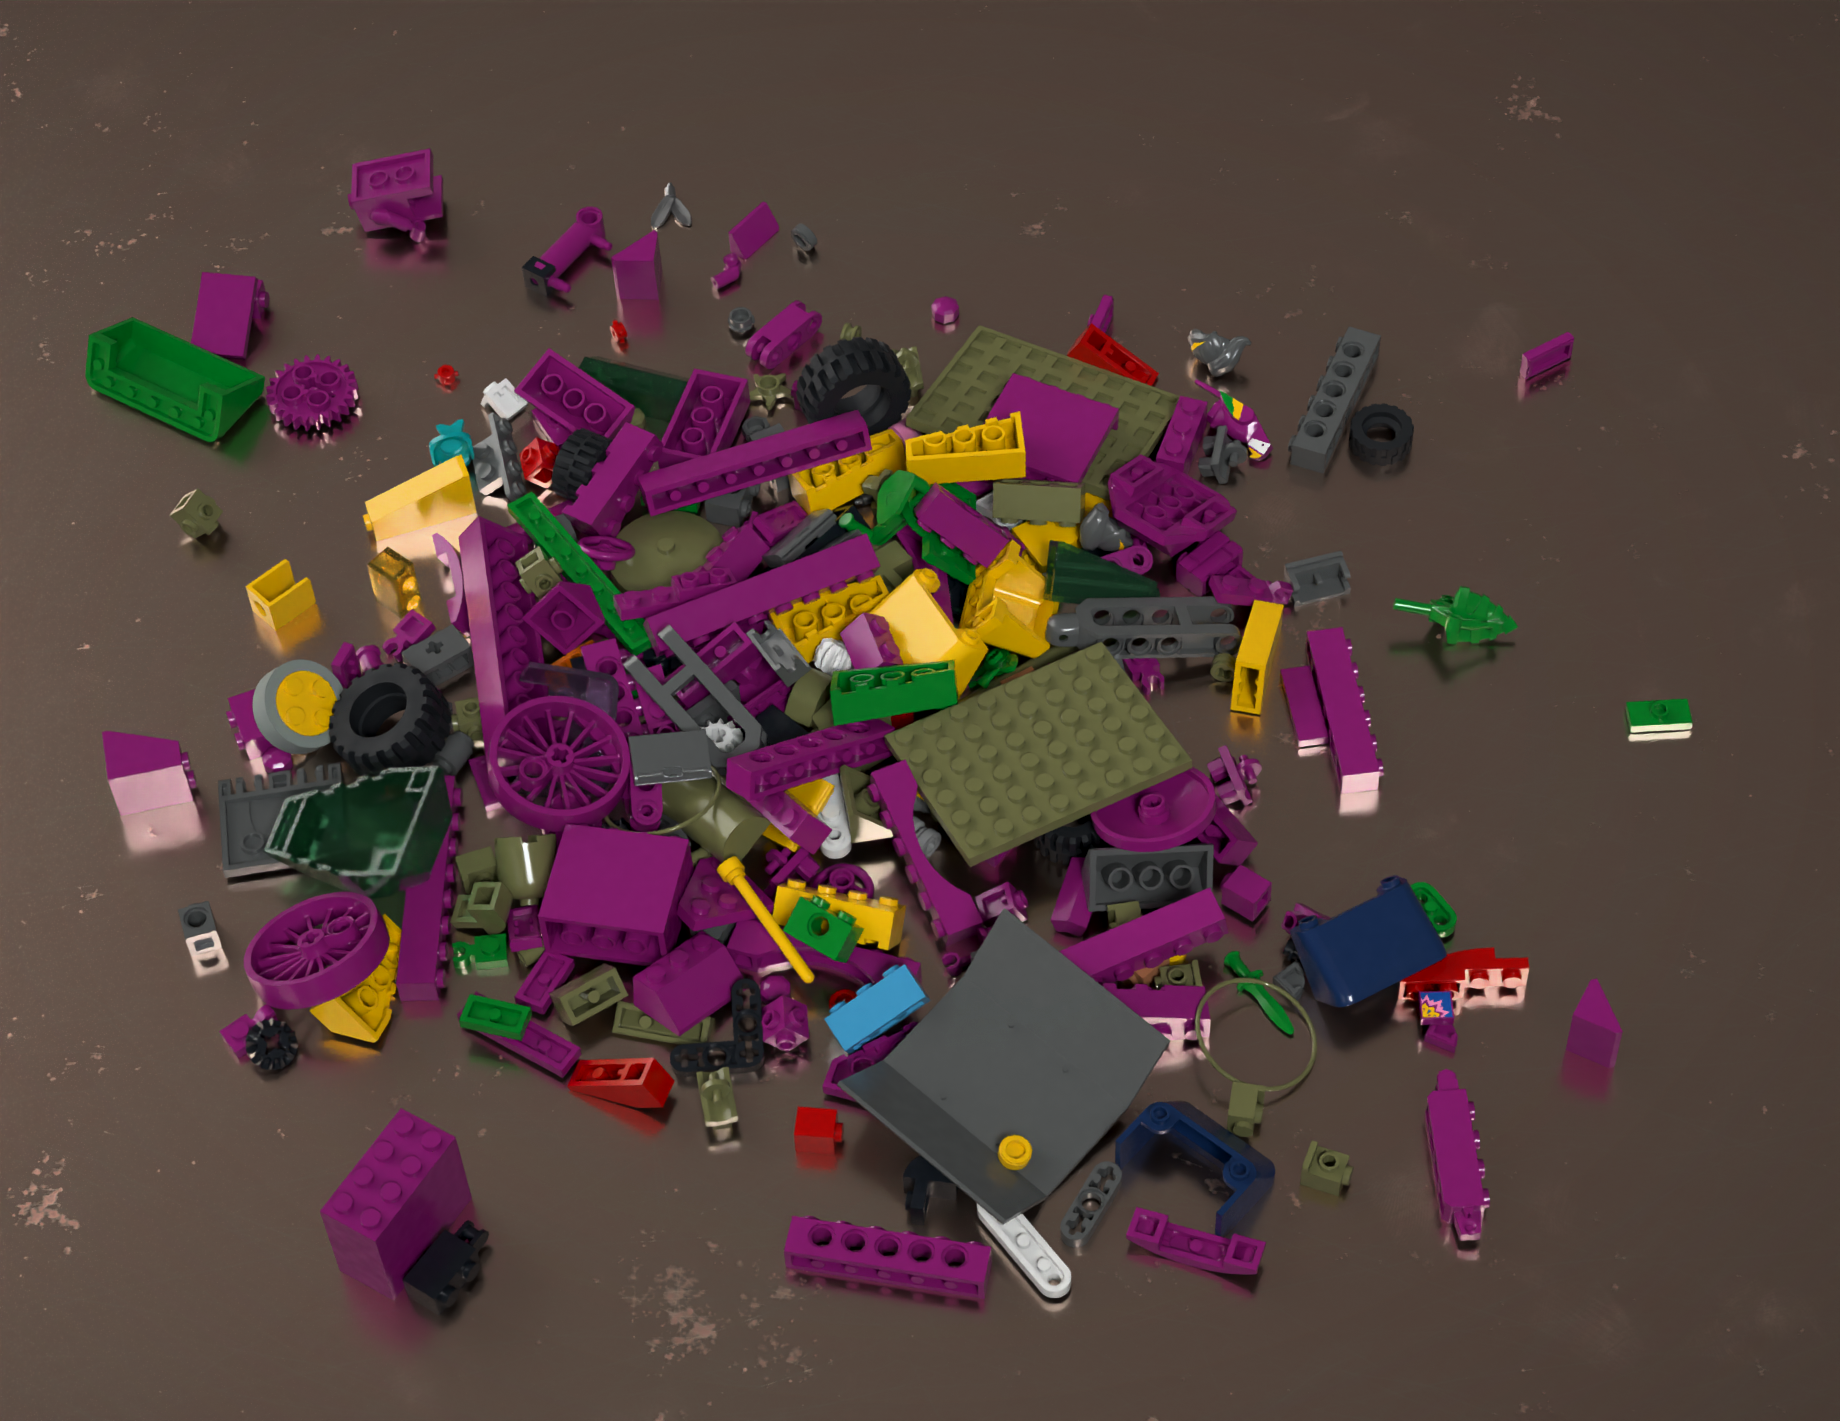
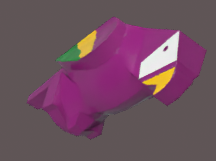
M1196 379L1194 383L1219 399L1207 413V421L1210 423V427L1217 429L1218 426L1226 425L1229 436L1248 444V448L1252 453L1249 456L1251 460L1260 461L1266 458L1273 447L1253 409L1224 392L1218 391Z

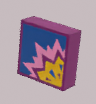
M1419 991L1418 1004L1421 1025H1448L1454 1023L1451 991Z

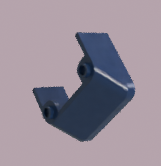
M1165 1101L1150 1104L1116 1139L1115 1164L1122 1170L1155 1134L1171 1133L1222 1169L1224 1183L1235 1191L1216 1212L1215 1235L1226 1237L1273 1185L1275 1180V1166L1273 1162L1186 1101Z

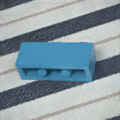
M905 964L901 967L895 965L889 968L882 975L884 979L875 985L872 983L864 985L856 992V998L848 1003L842 1001L829 1010L831 1015L824 1020L845 1052L850 1055L862 1048V1045L871 1042L931 1001L911 969Z

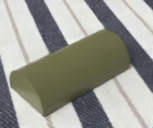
M712 776L710 779L662 783V814L679 824L694 817L712 800L717 787L716 778ZM721 783V791L714 805L702 817L681 829L703 849L723 863L733 856H737L742 861L771 822Z

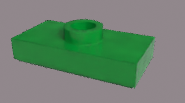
M1688 699L1626 702L1625 710L1630 733L1687 730L1692 728L1693 722Z

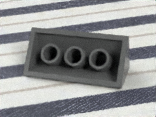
M1182 844L1171 849L1155 852H1134L1117 847L1089 849L1081 869L1088 911H1107V905L1139 901L1140 909L1162 908L1207 888L1212 890L1214 844Z

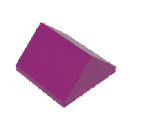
M653 230L611 257L616 295L619 299L659 300L663 271L658 233Z
M560 581L522 616V619L564 655L576 649L605 622L604 615L591 586Z
M1596 978L1590 980L1573 1013L1566 1050L1611 1068L1616 1063L1623 1031Z

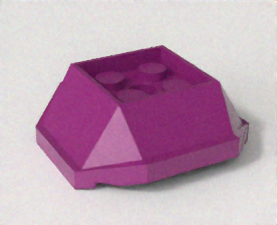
M1141 454L1111 473L1107 483L1113 517L1117 519L1118 526L1170 557L1196 541L1208 539L1232 522L1237 512L1233 506H1230L1229 501L1223 495L1180 470L1164 463L1153 462L1151 458Z

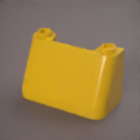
M928 568L916 569L877 604L869 614L883 616L888 622L889 630L900 650V656L904 665L955 660L959 700L989 649L977 631L971 628L956 629L931 593H935L940 587L937 574Z

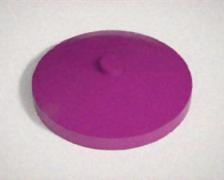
M1192 767L1174 777L1090 813L1094 830L1108 844L1127 851L1155 852L1180 846L1200 835L1212 822L1216 813L1217 801L1214 786L1210 779L1204 773Z

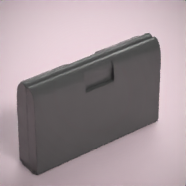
M830 509L813 511L762 556L763 560L770 568L780 567L793 562L806 550L805 546L816 537L820 538L836 524V515Z
M706 729L628 737L634 786L710 779L712 777Z

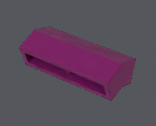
M1071 858L1051 917V922L1056 932H1069L1081 937L1087 929L1092 912H1089L1087 909L1081 875L1085 858Z

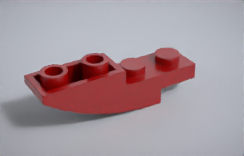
M1494 947L1475 948L1449 953L1441 961L1399 981L1398 999L1418 1001L1419 991H1451L1452 999L1463 998L1464 987L1481 989L1492 986H1504L1507 988L1526 986L1529 973L1528 957L1496 958Z

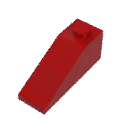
M1092 323L1076 339L1066 355L1152 386L1159 374Z
M655 1058L579 1060L567 1087L571 1091L636 1108H663L675 1080Z

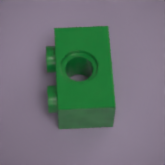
M816 895L812 899L800 897L783 931L832 960L847 963L864 928L855 924L857 918L842 910L839 913L829 909L831 903ZM827 919L829 930L823 935L821 925Z

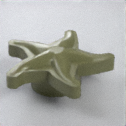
M785 373L776 376L764 375L762 377L754 374L756 388L749 392L750 400L763 399L766 403V409L771 410L777 398H793L791 396V389L781 385L786 380Z

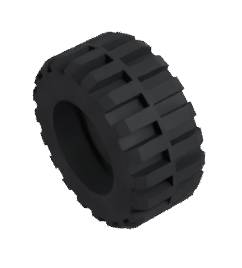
M852 337V340L849 341L846 339L839 340L836 345L824 347L823 352L819 355L816 353L811 358V363L809 365L806 364L803 368L802 376L798 379L796 396L809 424L858 409L868 426L869 436L883 432L893 424L898 423L902 418L901 414L905 413L908 408V401L911 398L909 378L894 351L887 344L877 339L866 337L864 340L862 337ZM867 385L857 394L841 399L850 390Z
M394 663V666L391 664L379 665V669L371 668L365 671V675L359 678L357 676L351 681L352 685L348 689L344 688L340 693L341 699L339 702L335 701L332 708L334 716H330V740L334 744V749L356 773L361 777H365L368 781L391 783L394 782V779L397 781L409 779L408 775L412 773L417 775L423 771V766L427 763L431 764L436 759L435 754L438 751L441 752L445 746L444 738L449 736V723H451L449 704L437 687L418 668L401 663ZM405 710L400 721L391 730L376 736L378 729L386 719L399 711Z

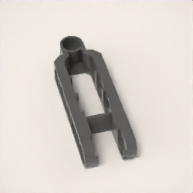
M1214 596L1087 598L1075 607L1074 613H1059L1051 616L1047 621L1045 639L1050 644L1059 647H1078L1080 650L1099 642L1103 643L1108 638H1115L1117 642L1112 646L1106 647L1114 659L1214 657L1221 653L1235 655L1239 652L1243 638L1238 627L1228 624L1234 618L1231 604L1217 603ZM1221 608L1225 610V613L1219 617L1211 616V613L1216 609ZM1163 609L1167 611L1165 616L1161 618H1154L1152 616L1157 610ZM1105 610L1109 612L1102 619L1094 618L1095 613ZM1129 610L1138 611L1137 615L1133 618L1123 617L1124 613ZM1061 635L1067 636L1064 640L1059 639ZM1226 636H1233L1235 638L1230 644L1224 645L1220 643ZM1137 638L1147 639L1141 646L1132 645V642ZM1165 638H1176V641L1171 645L1165 646L1161 644Z
M669 624L657 635L672 650L677 659L684 665V668L662 686L634 654L622 664L680 731L701 729L673 698L694 678L705 686L719 705L721 704L729 713L734 722L746 732L745 740L732 752H722L707 736L710 762L720 776H726L728 758L767 747L768 735L764 732L762 726Z

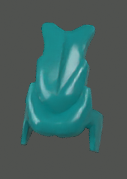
M463 419L457 420L450 426L444 424L436 425L440 436L429 442V450L434 467L459 455H462L466 467L470 464L471 459H475L471 436L463 432L465 425Z

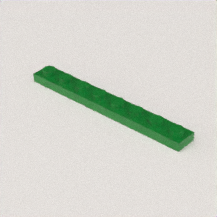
M532 491L507 505L511 516L536 545L541 547L550 559L554 556L563 569L561 573L568 582L591 586L604 615V623L632 655L637 656L652 647L643 626L645 620L643 618L621 621L613 601V595L621 594L620 591L592 559L582 551L578 543Z

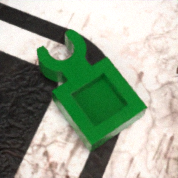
M506 933L475 936V944L472 945L463 941L452 944L454 954L464 953L460 957H453L455 968H465L474 962L477 970L509 967Z

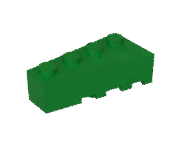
M955 660L833 671L830 697L834 726L929 709L944 710L953 705H958Z

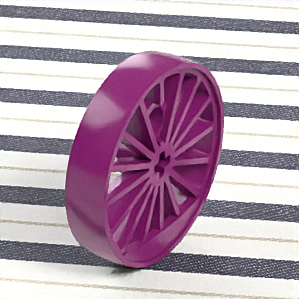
M545 696L526 701L512 709L502 718L490 740L487 755V774L493 794L507 812L523 823L535 828L561 832L564 831L566 823L591 826L613 811L621 800L628 783L630 751L623 731L606 712L581 699L567 696ZM551 716L568 718L562 743H557ZM541 717L545 718L551 746L547 744L531 720ZM572 720H574L583 731L569 747L566 744ZM523 725L539 747L513 730ZM588 736L594 742L575 752ZM504 739H508L528 753L502 748L500 745ZM599 750L604 755L598 757L585 758ZM497 757L520 762V765L499 767ZM611 766L614 773L592 769V767ZM537 773L540 777L530 778L527 774ZM518 776V781L509 785L504 777ZM589 779L615 785L607 792ZM552 781L546 806L543 807L532 803L547 784ZM556 782L559 784L564 809L550 808ZM566 785L582 807L570 808ZM579 786L600 799L591 804ZM521 788L531 792L526 799L517 793Z
M333 892L315 896L281 912L259 930L246 949L244 969L254 991L267 1005L287 1010L316 1006L350 991L364 981L378 967L389 947V932L374 902L362 894ZM323 924L322 929H315V926ZM289 941H291V942H293L294 944H296L297 946H295V945H285V944L288 943Z

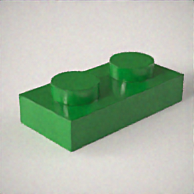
M470 994L460 1016L459 1023L462 1028L522 1041L531 1019L532 1011L531 1007Z

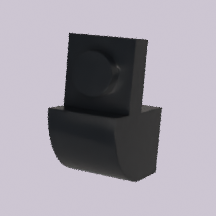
M922 1156L912 1160L903 1174L904 1193L907 1194L905 1210L910 1211L911 1224L925 1225L930 1197L957 1200L959 1187Z

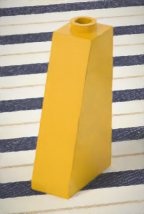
M462 455L455 456L366 501L367 514L362 516L367 532L373 530L376 541H380L477 513L470 477Z
M1085 493L1084 518L1096 504L1101 502L1108 508L1109 517L1114 518L1111 501ZM1030 520L1012 528L1014 537L1023 542L1026 548L1023 550L1021 558L1041 574L1052 571L1058 575L1061 572V565L1082 548L1079 541L1081 523H1076L1075 527L1059 526V522L1047 521L1046 525H1032Z
M1254 600L1236 658L1230 710L1261 714L1281 632L1284 605Z

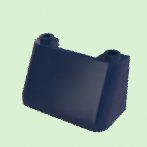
M1398 875L1386 877L1380 881L1381 885L1376 890L1377 896L1328 920L1317 918L1316 915L1307 916L1298 922V926L1289 930L1315 1000L1335 1007L1349 1006L1441 961L1447 956L1440 936L1407 879L1401 878Z

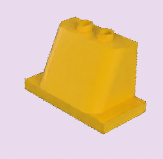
M1012 539L988 568L982 564L976 566V579L969 584L958 629L971 628L980 634L985 644L1035 659L1050 648V643L1045 639L1046 625L1051 616L1058 614L1062 590L1019 556L1021 546Z

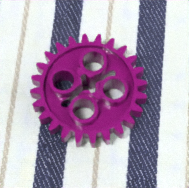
M319 354L315 356L314 360H310L306 355L304 362H300L295 358L293 366L286 363L283 364L285 371L276 370L277 378H270L271 386L266 387L268 394L266 399L271 414H275L277 421L283 420L285 427L293 423L294 430H297L301 425H304L305 431H308L311 425H315L316 429L320 430L323 423L331 427V420L333 419L341 422L340 414L349 415L348 407H355L354 399L359 397L357 380L355 379L354 372L349 370L348 364L342 366L340 359L332 363L330 356L320 360Z

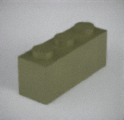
M997 479L993 483L992 518H1001L1002 523L1009 524L1018 523L1019 519L1030 520L1032 525H1046L1047 521L1059 522V526L1075 527L1076 523H1081L1084 519L1086 483Z

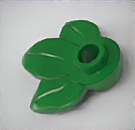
M997 648L992 650L985 657L984 665L974 673L969 682V687L972 688L979 684L986 689L994 676L1015 671L1018 664L1017 655L1011 654L1004 649L1000 650Z

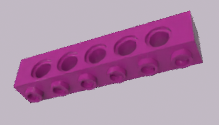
M616 638L581 646V655L588 674L595 706L606 712L618 725L629 723L627 726H619L626 737L627 743L630 736L650 735L647 724H641L639 717L643 716V711L639 698L633 699L631 691L636 690L633 677L630 674H626L622 665L627 660L625 649L618 648ZM606 673H615L611 676L604 675ZM613 698H622L619 701H612ZM628 783L622 796L626 814H629ZM650 785L638 786L642 791L652 789Z
M878 718L837 725L728 758L726 787L751 801L840 773L842 765L856 768L891 757L893 754L885 744L884 735L895 731V727Z
M792 1216L784 1248L786 1268L985 1299L992 1266V1249L990 1246H985L976 1241L964 1243L952 1241L944 1236L932 1238L919 1236L911 1231L900 1233L887 1231L879 1226L861 1227L846 1221L829 1222L819 1220L814 1216ZM822 1241L829 1243L826 1246L816 1245L817 1243ZM852 1247H861V1248H862V1249L859 1250V1251H850V1250H849V1249L852 1248ZM885 1252H894V1253H896L895 1255L890 1256V1257H886V1256H883V1255H882V1254H884ZM919 1257L928 1258V1260L924 1262H918L915 1259ZM953 1262H959L962 1264L959 1267L949 1266V1264Z

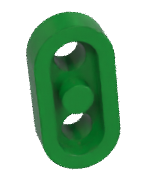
M1417 882L1410 885L1418 900L1425 902L1421 905L1440 938L1451 935L1456 928L1457 915L1451 906L1432 885L1425 882Z

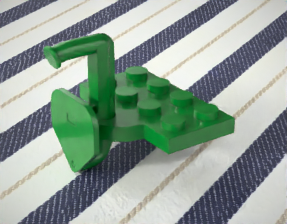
M897 470L883 483L877 496L878 524L873 529L856 521L852 513H846L839 519L838 523L841 528H845L848 531L859 529L862 535L867 533L871 545L877 546L886 543L908 524L913 531L922 537L923 560L966 585H969L976 579V565L969 562L963 556L964 552L958 547L951 549L940 540L941 535L932 530L929 533L918 525V518L914 508L934 484H929L914 473ZM957 483L939 484L976 510L975 494Z

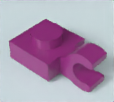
M266 1004L256 1012L253 1019L244 1014L220 1030L219 1033L239 1059L247 1054L246 1038L253 1026L259 1021L272 1018L277 1021L279 1020L276 1018V1013L272 1007Z

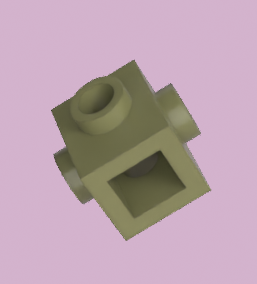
M197 488L184 495L169 516L180 525L186 534L197 538L205 533L210 535L218 527L219 522L217 519L223 513V510L217 506L213 498L205 495Z
M540 546L515 562L518 572L522 577L519 579L521 585L528 594L533 592L539 600L560 581H563L560 575L563 571L561 565L554 556L549 559Z
M478 697L455 701L457 714L451 715L454 732L461 731L473 740L474 745L484 743Z

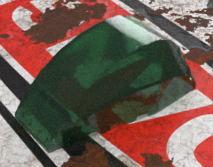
M439 766L388 768L382 770L380 776L371 778L369 775L357 777V782L349 785L340 782L333 784L331 790L321 792L319 789L285 798L263 852L269 857L315 879L348 892L364 895L370 899L390 897L419 886L430 878L453 817L444 772Z

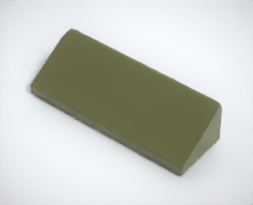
M618 1001L612 1033L678 1045L706 1043L709 1041L715 1018L706 1017L684 1034L678 1036L635 1007L634 1003Z

